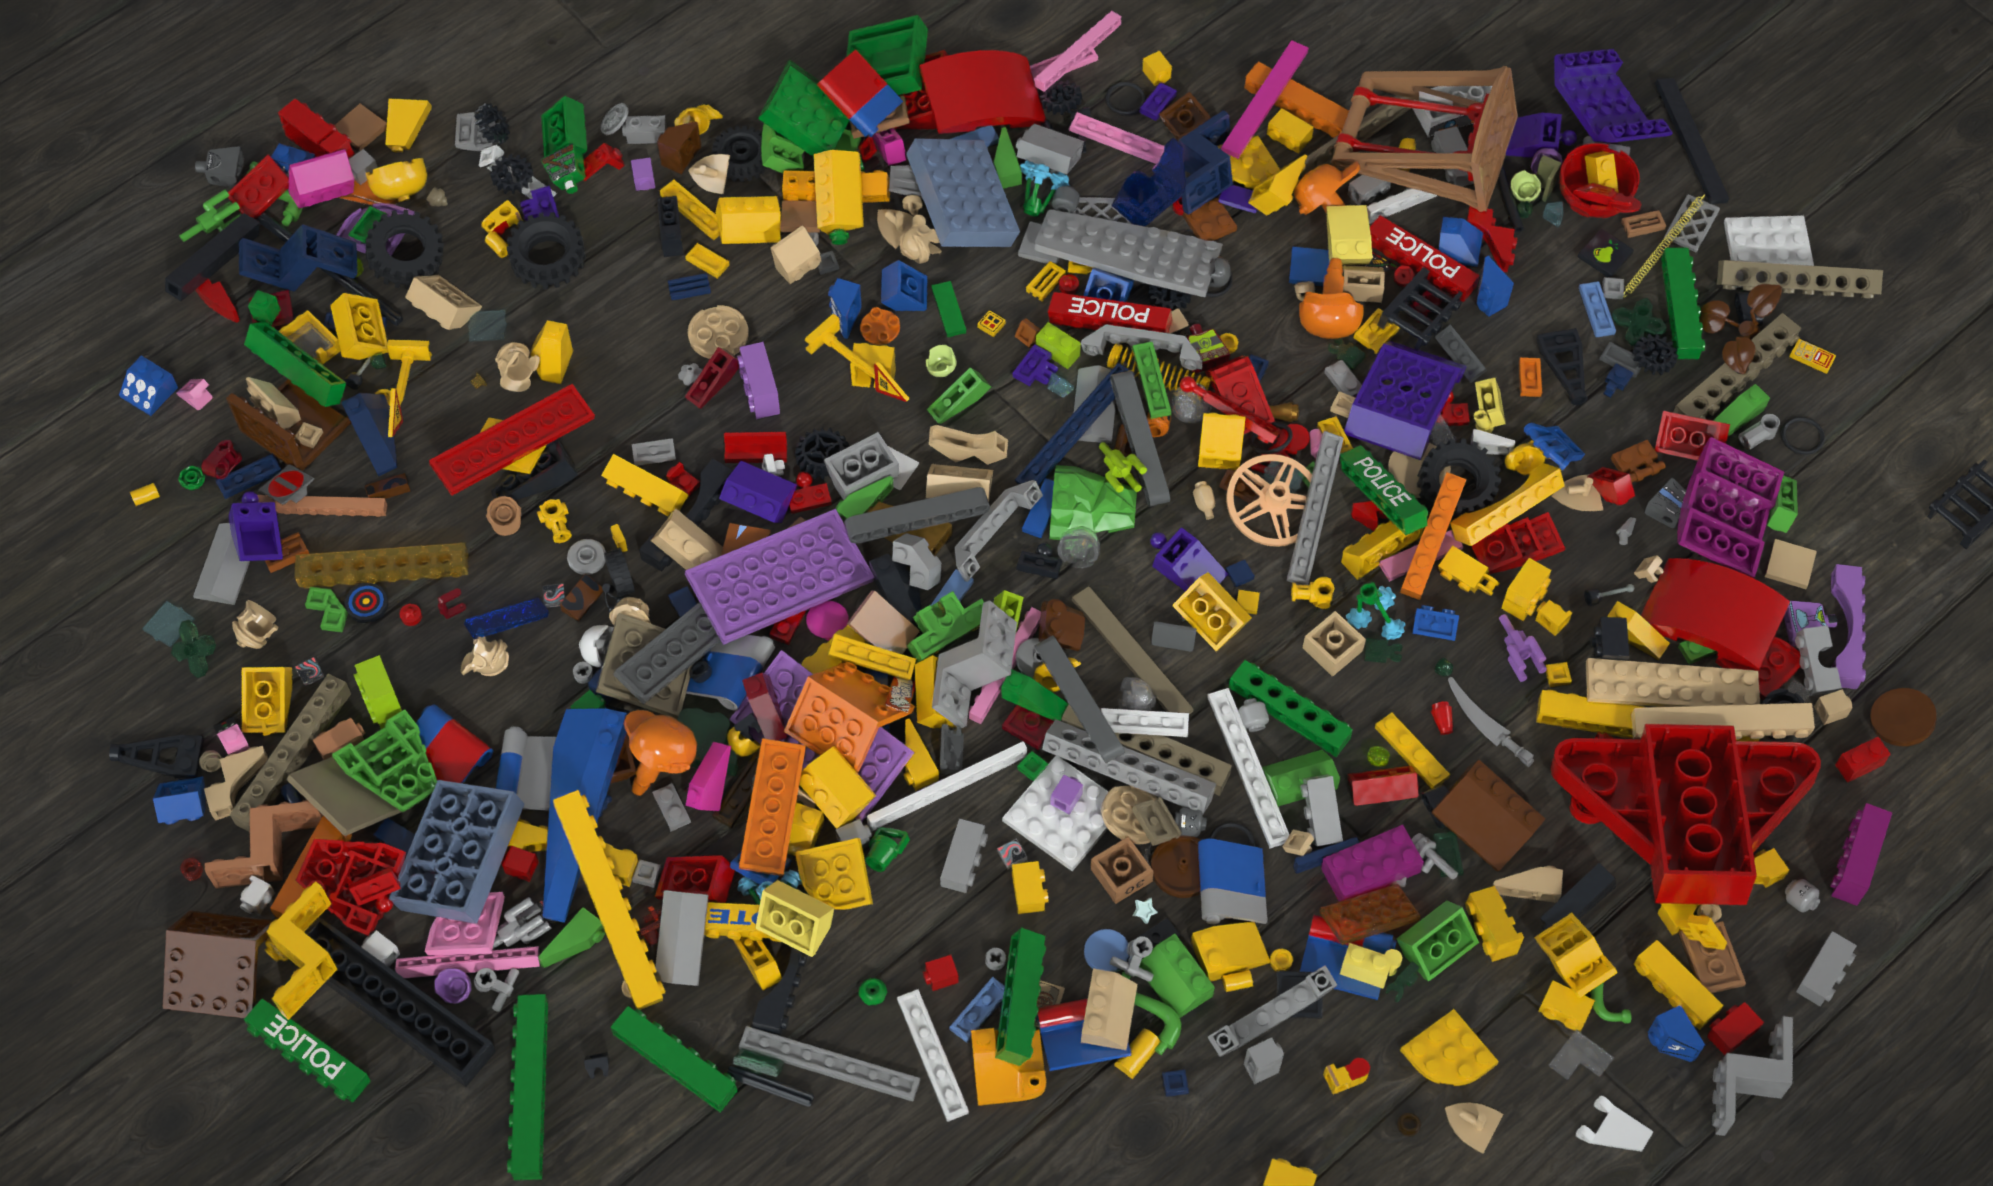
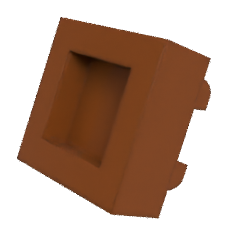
M1024 319L1021 321L1015 337L1030 348L1034 346L1036 335L1041 329L1028 319Z

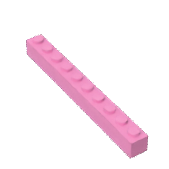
M1111 11L1101 21H1098L1078 41H1075L1055 61H1052L1047 68H1044L1040 74L1036 75L1035 87L1045 92L1121 25V16Z
M1033 607L1030 611L1026 612L1024 621H1021L1018 626L1019 629L1015 635L1011 669H1014L1017 664V649L1024 641L1032 639L1040 625L1041 611ZM1006 677L982 686L980 695H977L975 698V704L970 706L968 710L969 719L982 724L1002 690Z
M539 947L492 950V953L396 959L395 970L403 978L437 976L447 968H456L465 973L478 972L483 968H489L494 971L511 968L540 967L538 959L540 953Z

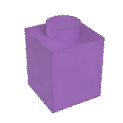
M651 158L631 160L636 191L655 188Z
M1063 775L1051 794L1050 805L1070 815L1083 794V784L1075 777Z

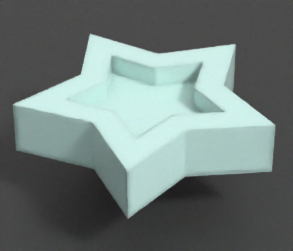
M1148 898L1144 902L1135 900L1136 910L1132 916L1140 917L1145 924H1148L1150 916L1158 913L1152 907V898Z

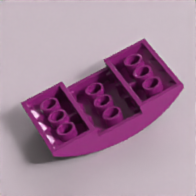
M1710 437L1694 468L1683 499L1677 530L1678 544L1730 569L1755 578L1765 543L1762 541L1770 510L1775 507L1784 471Z

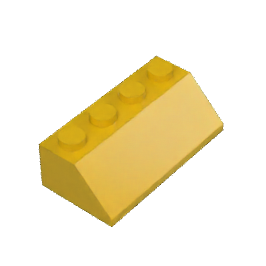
M828 150L814 154L817 228L829 235L835 229L849 231L864 227L860 153Z
M1392 521L1386 524L1382 523L1370 535L1367 533L1362 536L1355 545L1347 546L1343 551L1341 563L1358 580L1379 566L1380 561L1397 554L1418 540L1423 534L1424 527L1405 536Z

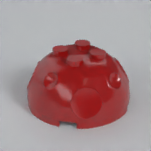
M1592 143L1577 147L1567 155L1560 168L1559 184L1562 195L1572 210L1582 216L1608 218L1620 213V211L1613 209L1612 206L1608 207V205L1578 198L1573 194V191L1588 184L1585 155L1604 151L1614 154L1618 193H1623L1624 196L1633 198L1639 185V171L1635 162L1624 151L1620 150L1618 152L1610 149L1608 144Z

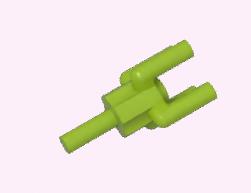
M1105 442L1100 443L1099 448L1106 455L1104 462L1110 469L1105 474L1107 481L1120 493L1124 487L1117 478L1123 477L1135 492H1139L1142 486L1132 476L1130 471L1132 465L1140 474H1145L1147 468L1135 454L1125 457L1120 450H1111Z

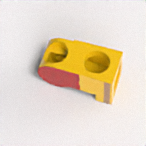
M507 200L483 220L482 227L488 234L496 232L501 236L513 224L518 225L522 218L519 211Z
M1355 1058L1351 1064L1336 1069L1334 1064L1326 1066L1323 1075L1332 1093L1336 1094L1366 1081L1370 1065L1363 1058Z

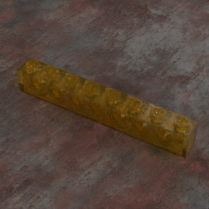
M465 543L295 555V579L298 586L303 588L323 585L331 587L337 584L354 585L364 582L376 583L378 581L396 582L398 580H418L420 578L438 579L447 576L461 577L462 575H468V550Z

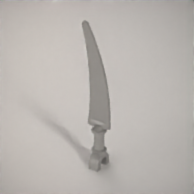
M1453 677L1448 678L1450 687L1459 705L1478 730L1496 746L1502 743V746L1510 749L1515 754V757H1518L1523 764L1529 767L1534 762V759H1532L1534 756L1525 750L1524 747H1520L1512 741L1511 737L1508 736L1511 732L1483 712L1465 694Z

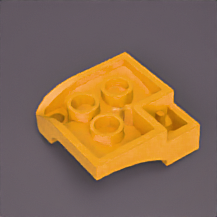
M994 1028L971 1030L978 1105L1030 1100L1044 1093L1046 1077L1040 1030H1036L1032 1038L1033 1054L1031 1058L1020 1066L995 1058L998 1030H994ZM1037 1080L1039 1084L1034 1086L1030 1082Z

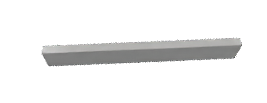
M1327 431L1322 433L1286 580L1291 583L1296 582L1297 585L1309 584L1344 437Z
M746 1026L739 1044L740 1050L912 1102L920 1083L919 1077Z

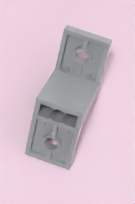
M990 600L984 602L982 606L979 637L939 654L932 708L954 725L961 728L967 726L971 690L1011 675L1017 622Z
M1783 1016L1779 1024L1775 1025L1774 1031L1770 1032L1769 1045L1773 1046L1769 1058L1726 1053L1723 1060L1719 1061L1718 1067L1714 1068L1713 1082H1716V1090L1713 1092L1712 1101L1713 1104H1716V1112L1712 1116V1126H1716L1715 1135L1725 1136L1735 1122L1736 1093L1781 1099L1792 1085L1793 1017Z

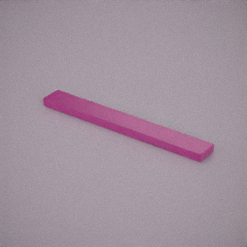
M1291 40L1222 145V151L1239 159L1308 53V47Z

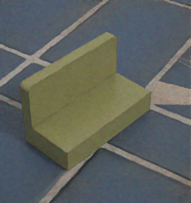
M1545 155L1540 160L1536 174L1541 182V187L1545 189L1542 198L1544 202L1547 201L1555 187L1561 162Z

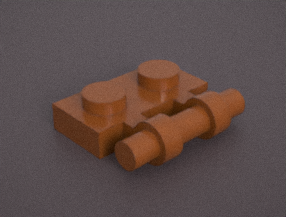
M1648 440L1611 456V460L1618 471L1629 472L1631 482H1640L1644 477L1648 475L1654 476L1666 467L1663 461L1653 462L1657 460L1658 454ZM1643 465H1645V467H1646V468L1641 469V470H1640V469H1637V468H1639V467H1641V466H1643Z

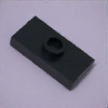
M1166 918L1139 937L1148 938L1154 948L1174 934L1178 938L1181 935L1169 919ZM1140 944L1136 945L1139 948V952H1142Z

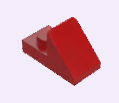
M1372 501L1353 503L1351 517L1372 531H1375L1378 527V518H1388Z

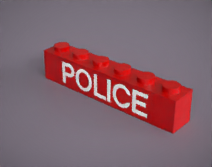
M1381 215L1370 226L1372 248L1377 249L1386 257L1392 258L1402 266H1409L1416 274L1423 267L1430 271L1427 278L1429 282L1433 283L1437 288L1443 289L1453 298L1461 291L1463 293L1461 301L1464 302L1477 287L1480 275Z
M1058 292L1053 293L1048 309L1050 323L1073 326L1075 328H1088L1095 331L1104 325H1113L1169 334L1172 323L1170 308Z

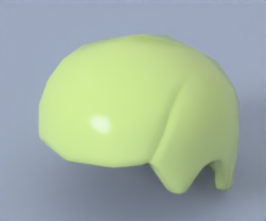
M1526 171L1518 172L1511 179L1512 194L1519 201H1534L1541 193V182L1536 174H1530Z
M937 345L930 349L929 358L926 359V367L930 374L935 377H946L954 371L957 361L951 347Z

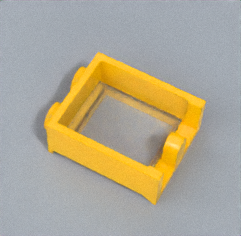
M308 310L279 330L281 334L322 365L341 351L338 339Z

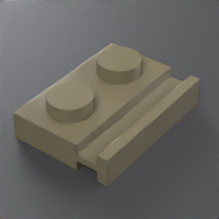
M1161 797L1154 801L1152 799L1136 804L1132 808L1152 846L1170 841L1175 837L1179 838L1182 834Z

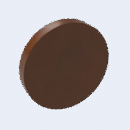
M1898 688L1882 694L1875 701L1871 709V724L1874 732L1880 739L1895 746H1912L1921 743L1932 734L1936 727L1937 715L1933 702L1927 695L1915 689Z
M1180 835L1179 838L1175 837L1170 841L1160 843L1155 849L1151 860L1153 879L1157 886L1168 895L1178 898H1190L1201 894L1198 842L1201 840L1198 838Z

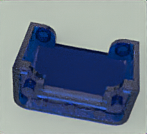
M1174 138L1170 139L1164 146V152L1159 162L1152 169L1155 174L1149 178L1141 171L1132 172L1125 179L1111 205L1133 225L1147 226L1177 201L1186 190L1184 149Z

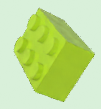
M376 656L356 664L357 673L353 675L373 723L378 722L380 728L383 729L387 720L402 710L380 656Z

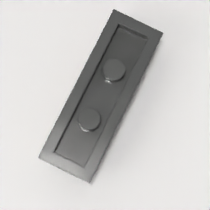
M1451 324L1435 336L1436 340L1454 362L1467 366L1464 375L1471 383L1487 371Z

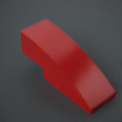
M207 279L196 289L200 298L215 312L236 323L240 321L236 309L220 281L212 284Z

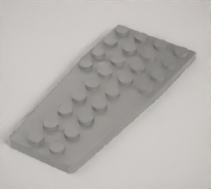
M1048 210L1036 237L1034 250L1146 284L1206 297L1212 280L1210 275L1215 271V259L1220 257L1223 244L1202 240L1194 236L1160 230L1156 227L1149 228L1057 210Z

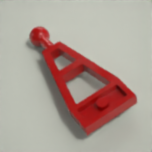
M1186 376L1181 379L1180 388L1182 391L1197 394L1203 398L1202 400L1226 415L1235 414L1245 417L1244 427L1257 434L1259 440L1265 443H1273L1281 432V429L1196 385L1194 378Z

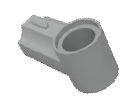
M1774 414L1764 415L1761 421L1739 434L1738 438L1741 445L1745 449L1750 450L1765 440L1773 439L1780 424L1779 418Z

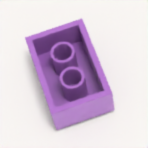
M764 342L739 347L740 356H737L739 372L744 382L745 394L748 396L750 412L755 413L756 419L780 414L778 392Z

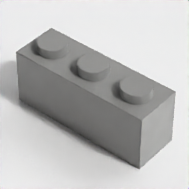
M1457 126L1436 131L1431 141L1432 149L1436 153L1467 151ZM1444 169L1446 179L1451 184L1461 187L1474 184V181L1468 180L1466 171Z
M1327 774L1303 778V784L1300 785L1302 797L1306 798L1307 806H1304V815L1306 820L1309 819L1310 828H1307V833H1311L1314 840L1312 843L1316 846L1343 842L1333 776Z
M959 819L940 877L941 887L967 893L968 887L973 886L976 875L973 873L974 867H979L982 857L979 851L981 846L985 847L988 834H985V825Z
M1832 931L1796 992L1818 1006H1821L1825 1000L1829 1002L1836 991L1832 988L1835 982L1840 984L1846 974L1843 968L1845 965L1850 967L1856 957L1853 951L1857 945Z

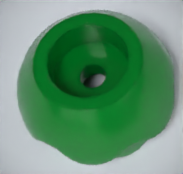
M189 466L180 472L178 480L183 488L196 490L205 482V474L200 467Z
M868 978L859 987V997L867 1005L882 1003L887 994L886 985L877 978Z

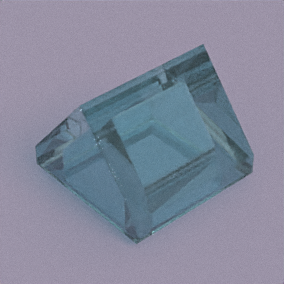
M1563 202L1548 203L1544 210L1543 218L1556 227L1561 225L1563 218Z
M1052 373L1047 389L1064 398L1073 391L1074 386L1061 376Z

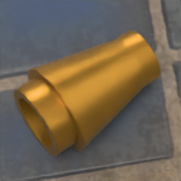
M1290 402L1274 406L1269 405L1274 418L1288 422L1298 420V404Z

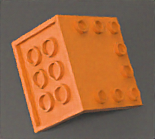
M844 662L808 676L784 732L803 745H806V747L818 755H822L835 746L854 770L859 773L878 729L911 714L915 706L910 703L907 713L885 705L890 687L878 683L870 674L858 670L856 665Z

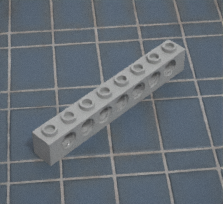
M1055 720L1046 732L1042 748L1044 751L1192 810H1201L1202 815L1212 801L1216 783L1122 746L1125 751L1124 754L1105 763L1086 731L1059 720Z

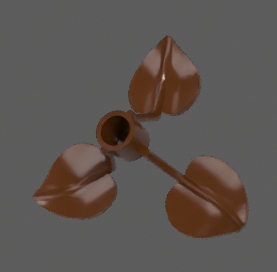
M1760 284L1750 291L1747 304L1752 308L1750 310L1752 322L1744 321L1738 324L1727 318L1730 313V307L1722 301H1711L1700 308L1699 322H1702L1705 332L1714 334L1721 331L1725 321L1739 328L1742 336L1736 337V341L1727 342L1722 352L1725 363L1735 372L1745 375L1749 364L1754 358L1756 347L1752 339L1761 332L1760 327L1757 326L1758 321H1756L1755 314L1762 318L1769 315L1775 309L1781 297L1782 286Z

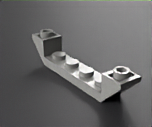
M1104 325L1081 341L1083 352L1092 356L1097 354L1103 355L1107 341L1113 344L1127 343L1131 346L1153 342L1155 350L1160 348L1168 349L1174 353L1181 351V365L1188 370L1202 369L1203 366L1199 354L1188 339L1182 335Z
M1035 480L1004 490L990 506V510L981 516L955 546L956 566L964 581L968 582L980 568L975 555L1017 507L1020 506L1031 510L1043 496Z
M1323 966L1308 975L1301 983L1232 1025H1226L1208 1036V1039L1219 1057L1242 1047L1316 1002L1335 988L1337 983L1327 967Z

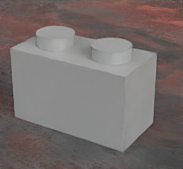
M1272 1037L1247 1049L1244 1066L1254 1084L1279 1073L1284 1053L1279 1043L1275 1044Z

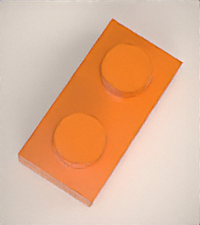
M1540 358L1519 359L1520 396L1541 397Z

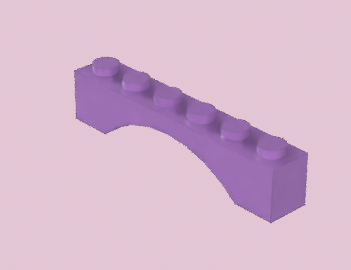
M1836 564L1831 574V593L1838 600L1844 611L1848 626V637L1845 649L1836 657L1831 668L1837 667L1842 688L1857 689L1860 683L1864 682L1866 670L1862 669V663H1864L1866 656L1865 650H1862V644L1865 642V631H1862V625L1865 623V613L1862 612V607L1865 604V594H1862L1865 576L1862 575V567Z

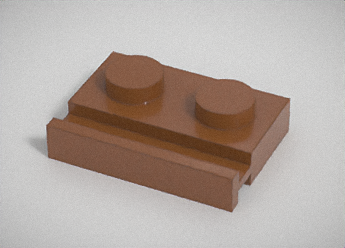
M299 532L280 540L283 554L282 560L264 561L270 573L300 561L310 556Z

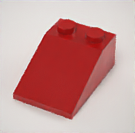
M1663 411L1655 451L1698 460L1710 437L1726 444L1730 424Z
M723 856L667 857L655 897L663 900L664 890L705 894L709 895L708 902L726 903L735 870L730 868L731 863Z

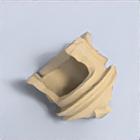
M915 215L912 220L913 226L902 234L899 246L902 255L921 264L929 260L930 254H940L942 251L930 243H940L935 229H930L926 225V220L922 215Z
M511 342L502 346L495 358L501 374L500 385L502 388L513 392L527 390L531 385L530 376L533 371H536L540 357L535 355L530 358L529 349L521 343Z
M250 600L246 601L245 610L237 616L238 622H232L233 630L238 640L236 643L243 648L245 646L255 649L262 648L267 643L265 639L269 638L279 628L276 624H273L276 621V617Z
M478 629L473 640L474 648L463 659L461 673L464 676L473 670V672H479L484 676H495L504 669L506 670L508 666L509 653L505 651L508 646L501 639L498 641L493 640L492 642L486 641L485 635L481 629Z

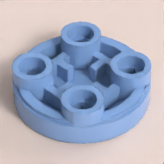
M1102 929L1096 931L1086 941L1084 948L1085 960L1092 969L1118 972L1121 969L1110 965V960L1115 956L1128 962V942L1122 934L1115 930Z

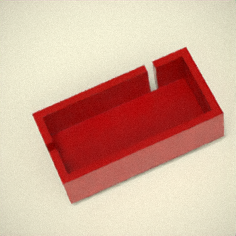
M294 99L278 112L286 137L304 151L315 154V157H320L345 149L348 159L354 156L355 153L351 148L349 137L344 133L338 132L333 124L325 122L319 113L312 112L306 103H301Z

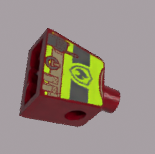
M1195 324L1189 328L1192 335L1188 336L1187 339L1201 357L1203 365L1202 369L1191 370L1192 373H1200L1229 361L1230 352L1214 329L1203 331L1200 324Z

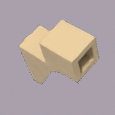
M934 425L930 427L929 445L955 463L976 456L988 465L1007 458L1008 440L996 431L987 434H969Z
M263 746L251 747L247 751L229 754L225 758L220 759L226 782L215 783L204 789L209 810L215 820L230 816L235 807V798L240 788L258 773L267 762L268 756Z

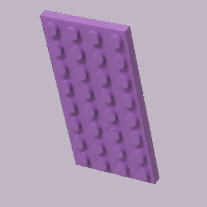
M836 509L685 571L688 582L723 645L871 583L875 579L857 545L849 541L845 524Z
M781 650L764 674L771 678L786 727L808 676L813 674ZM747 696L738 710L729 719L734 724L740 722L750 713H754ZM750 727V734L753 736V739L761 744L762 738L765 739L763 733H758L755 728ZM883 727L878 729L858 773L876 794V797L855 818L856 820L860 819L861 822L865 820L915 753ZM791 736L780 740L782 742L803 745ZM808 747L805 750L802 771L808 764L820 756Z

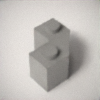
M906 533L893 541L892 561L911 566L909 585L929 590L940 583L942 563L937 556L934 557L925 538Z

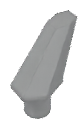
M1628 518L1616 531V534L1619 536V544H1628V537L1632 535L1636 518Z

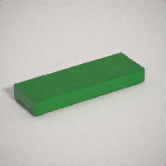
M951 281L931 285L947 338L965 334L966 327Z

